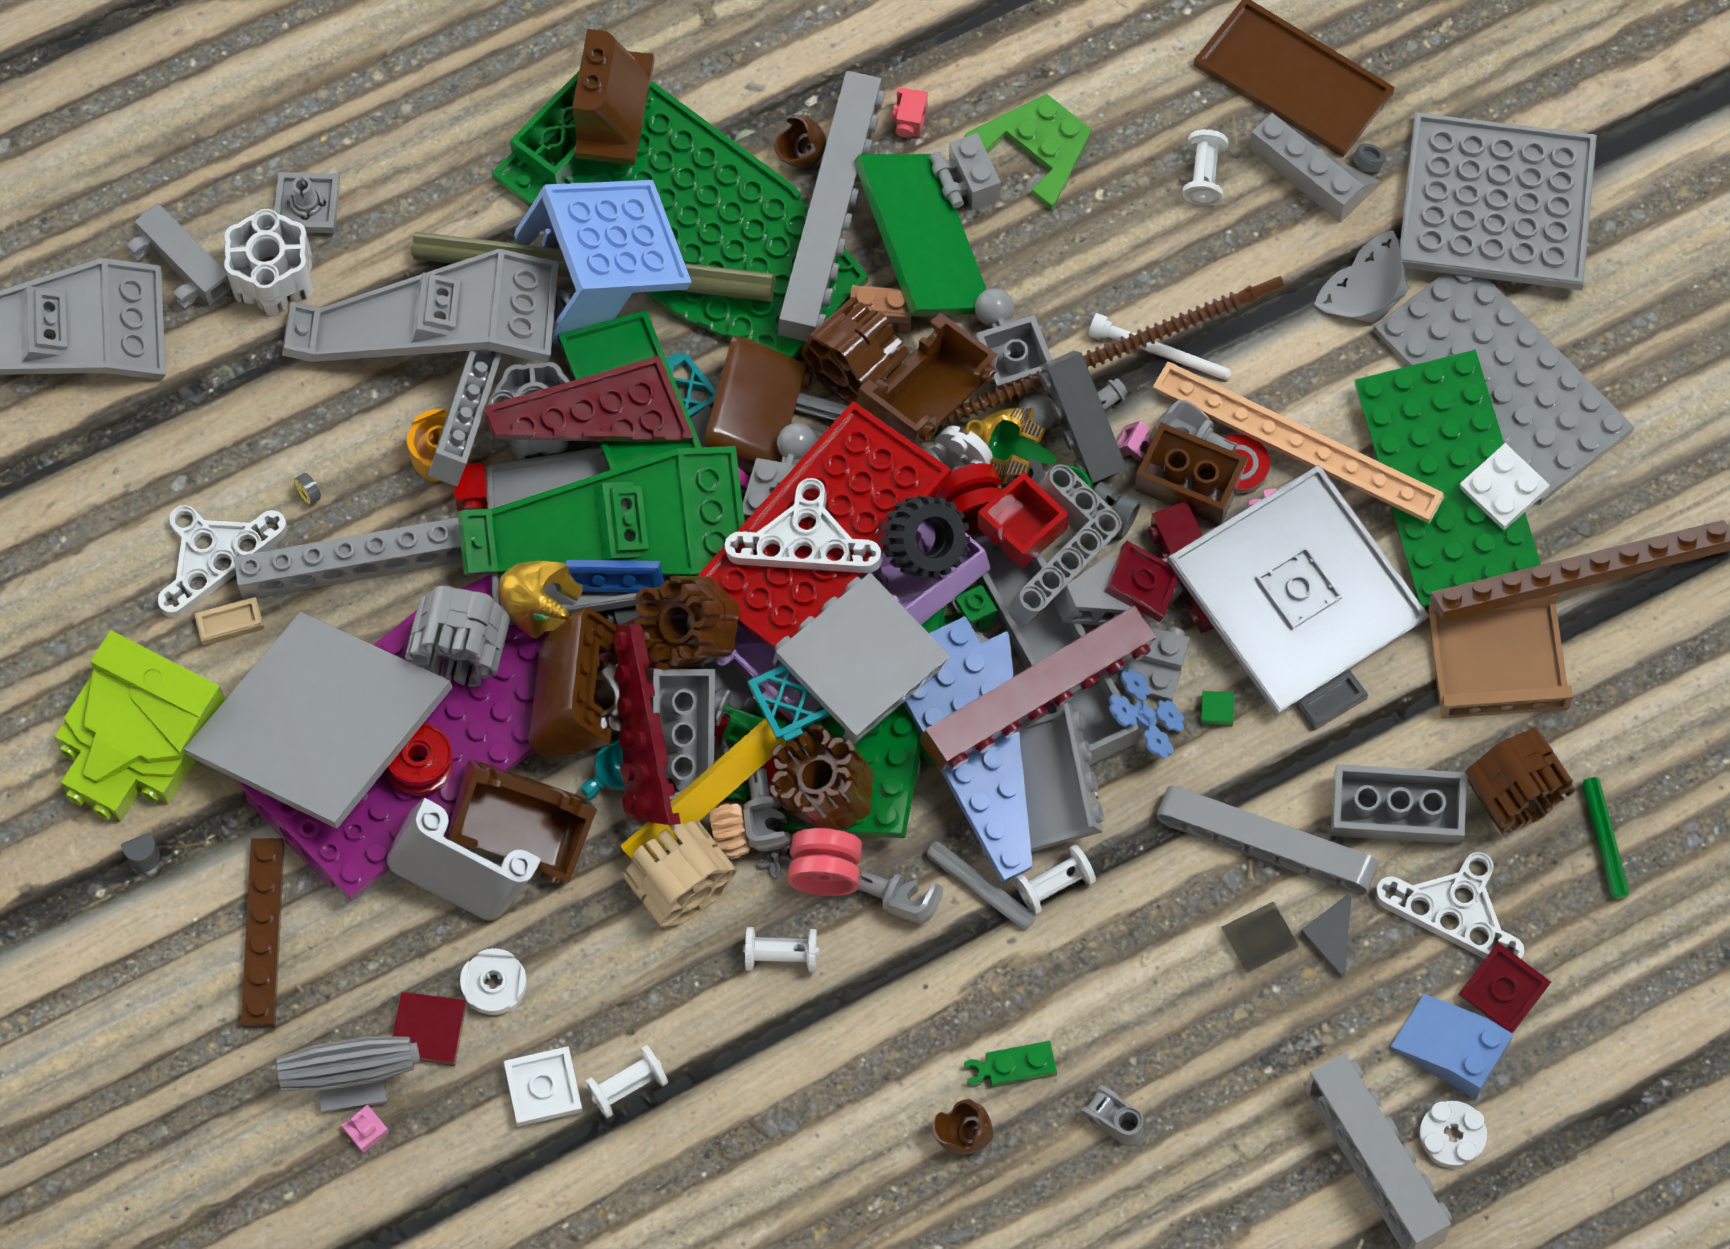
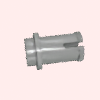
M1119 379L1107 381L1108 385L1098 392L1104 410L1118 400H1125L1124 396L1128 394L1126 387Z

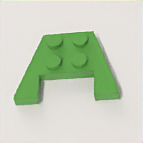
M1045 94L968 131L964 137L978 133L987 154L1007 137L1050 171L1032 188V195L1052 211L1055 209L1062 190L1065 189L1074 166L1077 165L1091 137L1092 129L1051 96Z

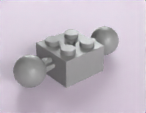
M998 288L983 291L975 302V314L978 320L985 326L992 327L991 329L976 333V339L998 354L995 367L997 374L989 383L992 392H995V387L999 390L1002 389L1003 384L1010 386L1011 381H1015V383L1020 382V377H1023L1025 380L1028 378V374L1035 376L1037 375V370L1042 373L1040 365L1053 360L1035 315L1010 322L1014 313L1013 300L1007 292ZM1033 390L1029 391V395L1021 394V401L1017 408H1033L1035 410L1033 420L1037 425L1044 427V431L1049 429L1056 419L1051 408L1053 400L1050 397Z
M792 423L781 430L777 439V447L783 457L782 462L756 458L743 500L745 522L817 442V437L809 426L802 423Z

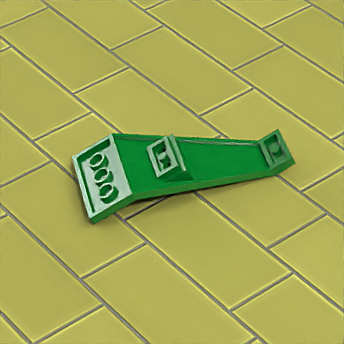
M736 446L677 448L499 507L461 510L457 512L464 575L504 574L514 565L529 561H549L566 564L567 560L660 561L663 576H698L723 548L726 539L731 534L737 532L745 523ZM621 500L627 503V510L621 507ZM625 531L630 533L631 541L625 539Z

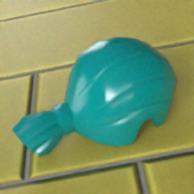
M619 738L610 741V745L603 746L598 751L594 760L596 775L580 786L581 791L588 800L595 798L600 789L605 786L615 790H624V781L620 773L623 755Z

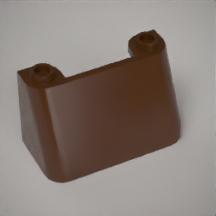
M941 312L930 322V326L934 328L932 334L927 338L922 337L919 340L918 350L886 380L882 381L878 378L873 382L869 379L859 388L858 405L915 443L929 441L943 421L983 383L989 384L997 374L995 367L998 354Z
M734 335L730 342L709 419L705 447L736 446L738 467L749 476L752 474L756 458L782 462L783 457L777 447L778 435L785 426L792 423L799 394L803 393L804 389L810 388L813 371L808 370V364L748 338Z
M591 608L575 611L541 642L539 648L529 743L539 755L547 760L610 745L611 730L609 728L603 729L598 716L603 715V709L594 703L598 656L599 654L609 652L610 647L614 646L613 639L616 633V625Z
M469 758L446 838L468 850L478 847L505 857L514 850L527 851L541 858L537 867L542 872L541 878L559 884L560 879L570 882L597 809L589 800L577 794Z

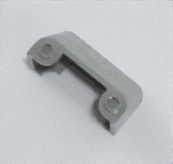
M424 798L409 810L388 852L387 865L390 870L481 919L490 921L499 918L533 876L541 858L524 850H514L507 854L501 866L490 862L443 837L449 822L448 815L440 805Z

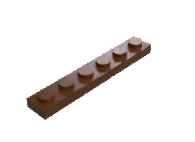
M251 838L241 1025L243 1028L276 1027L285 851L283 838Z

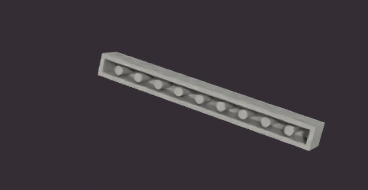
M846 71L781 310L778 326L779 336L806 342L807 337L826 320V314H822L823 307L830 306L833 289L829 288L830 281L836 282L840 266L835 261L837 256H843L846 239L842 238L843 231L849 232L853 214L848 213L850 206L856 207L859 189L855 188L856 182H861L854 160L859 154H870L872 140L868 139L869 133L876 132L879 116L874 114L876 108L882 109L885 91L880 90L882 78Z

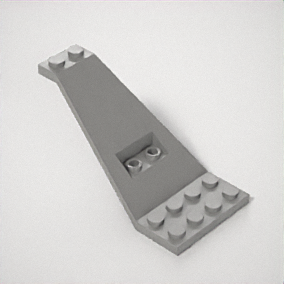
M496 249L322 308L291 301L288 308L282 355L310 362L490 350L548 363L551 354L559 262Z
M100 258L0 290V375L108 373L162 380L166 375L161 266ZM43 307L49 308L51 312L45 311ZM44 334L51 336L52 340L47 339Z

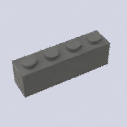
M1071 351L1041 364L1040 367L1043 373L1040 374V380L1046 392H1051L1054 400L1051 403L1052 411L1058 421L1062 420L1065 432H1062L1063 439L1068 449H1073L1077 459L1074 461V466L1082 469L1092 483L1126 469L1127 467L1082 352Z

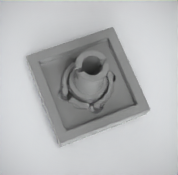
M279 172L274 211L292 221L301 223L308 233H335L340 190L339 174ZM307 215L310 216L307 220L302 219V217L307 218Z

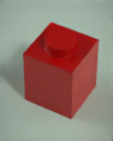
M484 463L466 464L458 486L454 485L455 502L458 512L461 510L488 509Z

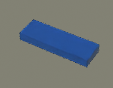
M567 560L566 562L570 576L577 583L584 586L582 592L637 593L642 588L660 587L664 582L660 561Z

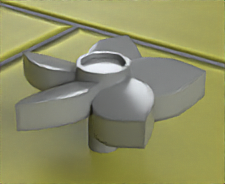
M789 846L765 852L767 857L762 858L756 866L763 869L770 867L771 875L776 880L781 873V867L788 869L792 861L788 857Z

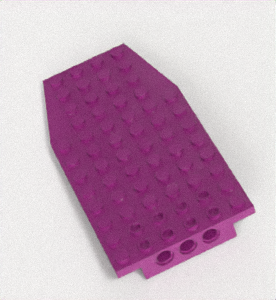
M490 574L461 589L481 592L493 598L492 576ZM416 611L373 645L411 662L412 659L407 660L405 654ZM515 624L509 625L497 675L483 678L482 684L478 687L468 686L472 670L471 665H469L464 685L454 681L458 663L455 662L450 680L453 688L424 722L441 729L449 738L452 748L453 767L451 776L446 784L434 793L423 796L407 795L392 785L388 780L385 770L336 829L236 779L234 780L245 791L246 799L250 806L284 839L329 888L332 889L337 886L352 901L390 870L387 865L388 852L409 810L426 798L445 809L448 821L451 820L469 758L511 771L535 751L530 746L529 734L539 648L541 642L553 631H544L538 638H532ZM614 646L610 647V651L613 652L615 650ZM606 653L599 654V658H601ZM444 660L441 662L439 676H441ZM418 756L413 758L412 760L415 762L423 761L425 758Z

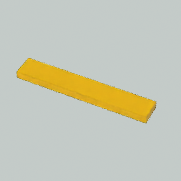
M764 719L671 801L672 812L679 813L680 821L684 824L691 821L695 822L696 820L700 821L771 759L774 749L779 744L784 747V739L776 740L766 719ZM647 822L620 846L632 859L633 853L643 845L650 856L656 860V857L646 846V842L655 838L666 851L667 849L659 840L658 835L664 829H667L676 841L678 837L669 825Z

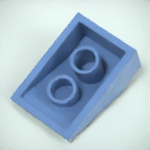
M1423 994L1390 1046V1049L1476 1100L1509 1048L1514 1034L1481 1015Z

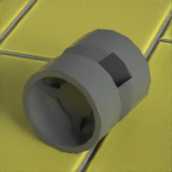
M1100 482L1094 489V492L1108 505L1112 506V509L1119 515L1122 525L1117 535L1124 537L1137 517L1141 501L1127 494L1119 496L1117 489Z

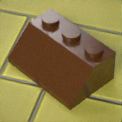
M1161 422L1136 473L1134 490L1172 506L1187 500L1194 515L1221 525L1236 494L1248 457Z

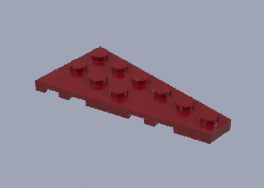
M660 355L487 405L483 409V414L493 439L692 443L693 435Z
M619 624L616 625L613 642L618 660L615 677L619 684L617 711L621 717L619 744L622 748L623 763L620 767V773L624 781L625 793L622 798V807L626 813V819L664 825L681 824L679 813L672 812L670 797L675 796L673 783L669 784L664 771L669 761L659 713H653L650 697L655 696L654 685L649 684L645 675L649 660L642 625Z

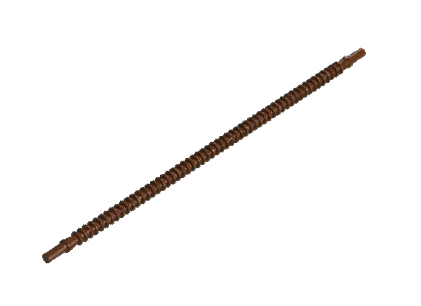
M1278 276L1253 287L1251 285L1247 286L1244 290L1239 291V293L1234 294L1230 292L1227 298L1222 295L1220 301L1213 299L1212 304L1205 302L1203 308L1197 305L1195 311L1188 309L1185 315L1180 312L1178 318L1171 316L1170 321L1163 319L1161 325L1154 323L1153 328L1146 326V330L1143 332L1138 329L1136 335L1129 333V337L1126 339L1121 336L1119 342L1112 340L1111 345L1104 343L1102 349L1096 346L1094 352L1087 350V354L1083 356L1087 367L1092 366L1096 368V364L1099 362L1104 365L1106 359L1113 361L1114 356L1121 358V353L1123 352L1130 354L1131 349L1138 351V347L1141 345L1146 348L1148 342L1155 344V340L1158 338L1163 341V336L1165 335L1172 337L1173 332L1180 334V329L1182 328L1188 331L1190 325L1197 327V323L1200 321L1205 324V319L1207 318L1214 320L1215 315L1222 317V312L1224 311L1229 314L1232 308L1239 310V306L1242 304L1256 302L1257 298L1284 288L1283 279L1281 276ZM1037 370V375L1035 376L1028 374V378L1025 380L1023 377H1020V382L1018 383L1011 381L1010 386L1003 384V388L1000 390L995 387V392L990 393L986 391V395L983 397L978 394V399L976 400L969 398L968 403L963 402L937 428L941 427V429H944L946 424L953 426V422L956 420L961 423L963 417L970 419L971 414L978 416L980 410L986 413L988 407L995 409V405L998 403L1003 406L1005 400L1012 402L1013 397L1020 399L1022 393L1029 395L1030 390L1037 392V388L1040 386L1044 389L1040 380V374L1042 373ZM744 493V494H741V495H742V503H743V500H744V497H745V493Z

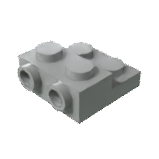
M1145 620L1156 636L1150 645L1151 651L1137 661L1131 658L1124 662L1126 666L1113 675L1112 681L1118 690L1125 691L1120 674L1132 668L1136 673L1143 674L1147 679V686L1151 693L1146 697L1164 702L1167 700L1173 702L1188 651L1190 637L1184 636V631L1179 628L1168 627L1164 631L1154 628L1152 622Z

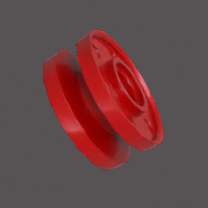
M423 723L386 768L388 780L397 790L407 795L423 796L434 793L442 788L450 778L453 767L452 748L449 738L441 729L431 724ZM418 756L425 758L423 761L415 762L412 760L413 758Z

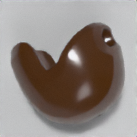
M802 115L788 117L786 121L791 125L777 136L774 150L782 162L800 169L810 168L823 156L826 147V136L814 120Z
M971 1099L957 1102L948 1114L939 1112L933 1121L932 1128L936 1141L943 1148L955 1154L967 1155L976 1153L985 1148L993 1139V1125L989 1114L982 1105Z

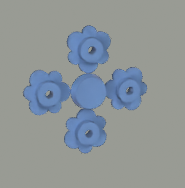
M1129 668L1120 674V679L1123 682L1125 691L1140 702L1133 706L1125 696L1119 697L1113 694L1109 698L1111 704L1109 710L1113 718L1120 725L1135 726L1137 724L1140 728L1147 729L1143 733L1147 749L1152 754L1165 759L1174 752L1171 743L1168 742L1167 734L1160 732L1155 726L1157 718L1161 725L1168 730L1174 729L1176 732H1181L1184 729L1182 723L1184 717L1181 712L1177 711L1176 705L1170 700L1166 702L1158 701V709L1155 711L1143 701L1146 699V696L1151 693L1147 686V679L1143 674L1136 673L1134 669Z

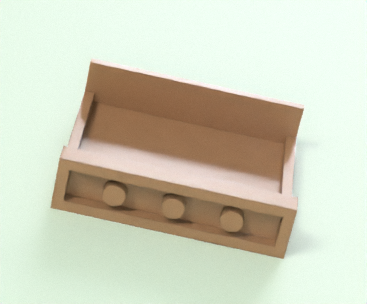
M1558 593L1444 622L1430 601L1427 614L1430 616L1428 622L1441 719L1569 709L1573 693L1572 686L1567 685L1556 609Z

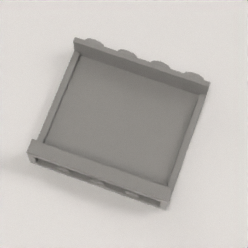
M871 573L867 574L863 579H860V577L853 579L846 586V593L839 599L834 596L828 600L821 608L823 612L815 619L813 616H810L798 627L799 632L792 638L789 636L784 637L775 646L776 652L772 661L775 666L781 662L846 730L843 738L846 741L849 739L853 744L857 743L946 666L950 657Z
M1069 703L1063 704L1064 710L1044 715L1033 723L1027 720L1020 724L1022 728L1019 730L1031 852L1103 832L1101 822L1105 819L1101 804L1097 803L1095 791L1098 790V783L1094 772H1090L1088 760L1092 759L1091 749L1088 742L1084 741L1082 730L1086 727L1082 712ZM982 848L983 856L989 859Z

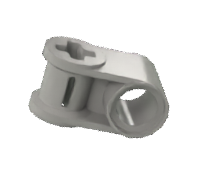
M1099 1085L1096 1089L1097 1095L1088 1107H1083L1080 1110V1115L1089 1124L1104 1131L1121 1144L1133 1145L1138 1143L1143 1136V1116L1141 1112L1121 1099L1111 1089ZM1125 1121H1132L1137 1127L1132 1131H1125L1120 1125Z

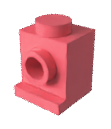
M898 87L897 104L895 103L892 113V121L896 122L895 133L903 138L921 137L928 108V92Z

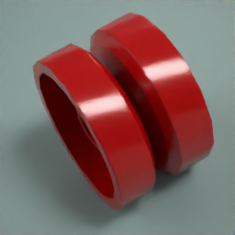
M970 464L952 471V475L933 497L944 498L946 502L954 503L957 506L955 510L962 511L965 515L962 522L969 525L970 530L965 532L968 535H974L982 532L978 529V511L1002 491L1001 479L996 467L992 464Z

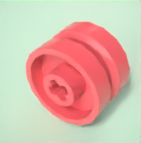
M826 828L804 829L794 833L791 837L790 854L794 860L789 864L787 877L789 885L798 891L819 896H842L855 892L859 888L860 870L856 865L862 858L863 844L861 839L844 831Z

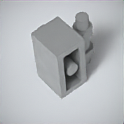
M978 133L950 142L949 161L943 159L941 152H935L930 155L933 164L932 171L935 177L940 179L943 185L942 192L946 200H950L953 208H959L964 204L962 200L964 195L972 210L1000 201L1001 181ZM955 173L959 183L954 182L951 174Z

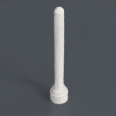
M1096 313L1088 336L1097 340L1110 337L1120 341L1121 336L1126 339L1129 337V333L1132 332L1113 326V322L1108 321L1107 316ZM1156 341L1155 344L1148 342L1146 348L1142 345L1138 347L1139 349L1223 380H1228L1232 374L1229 368Z

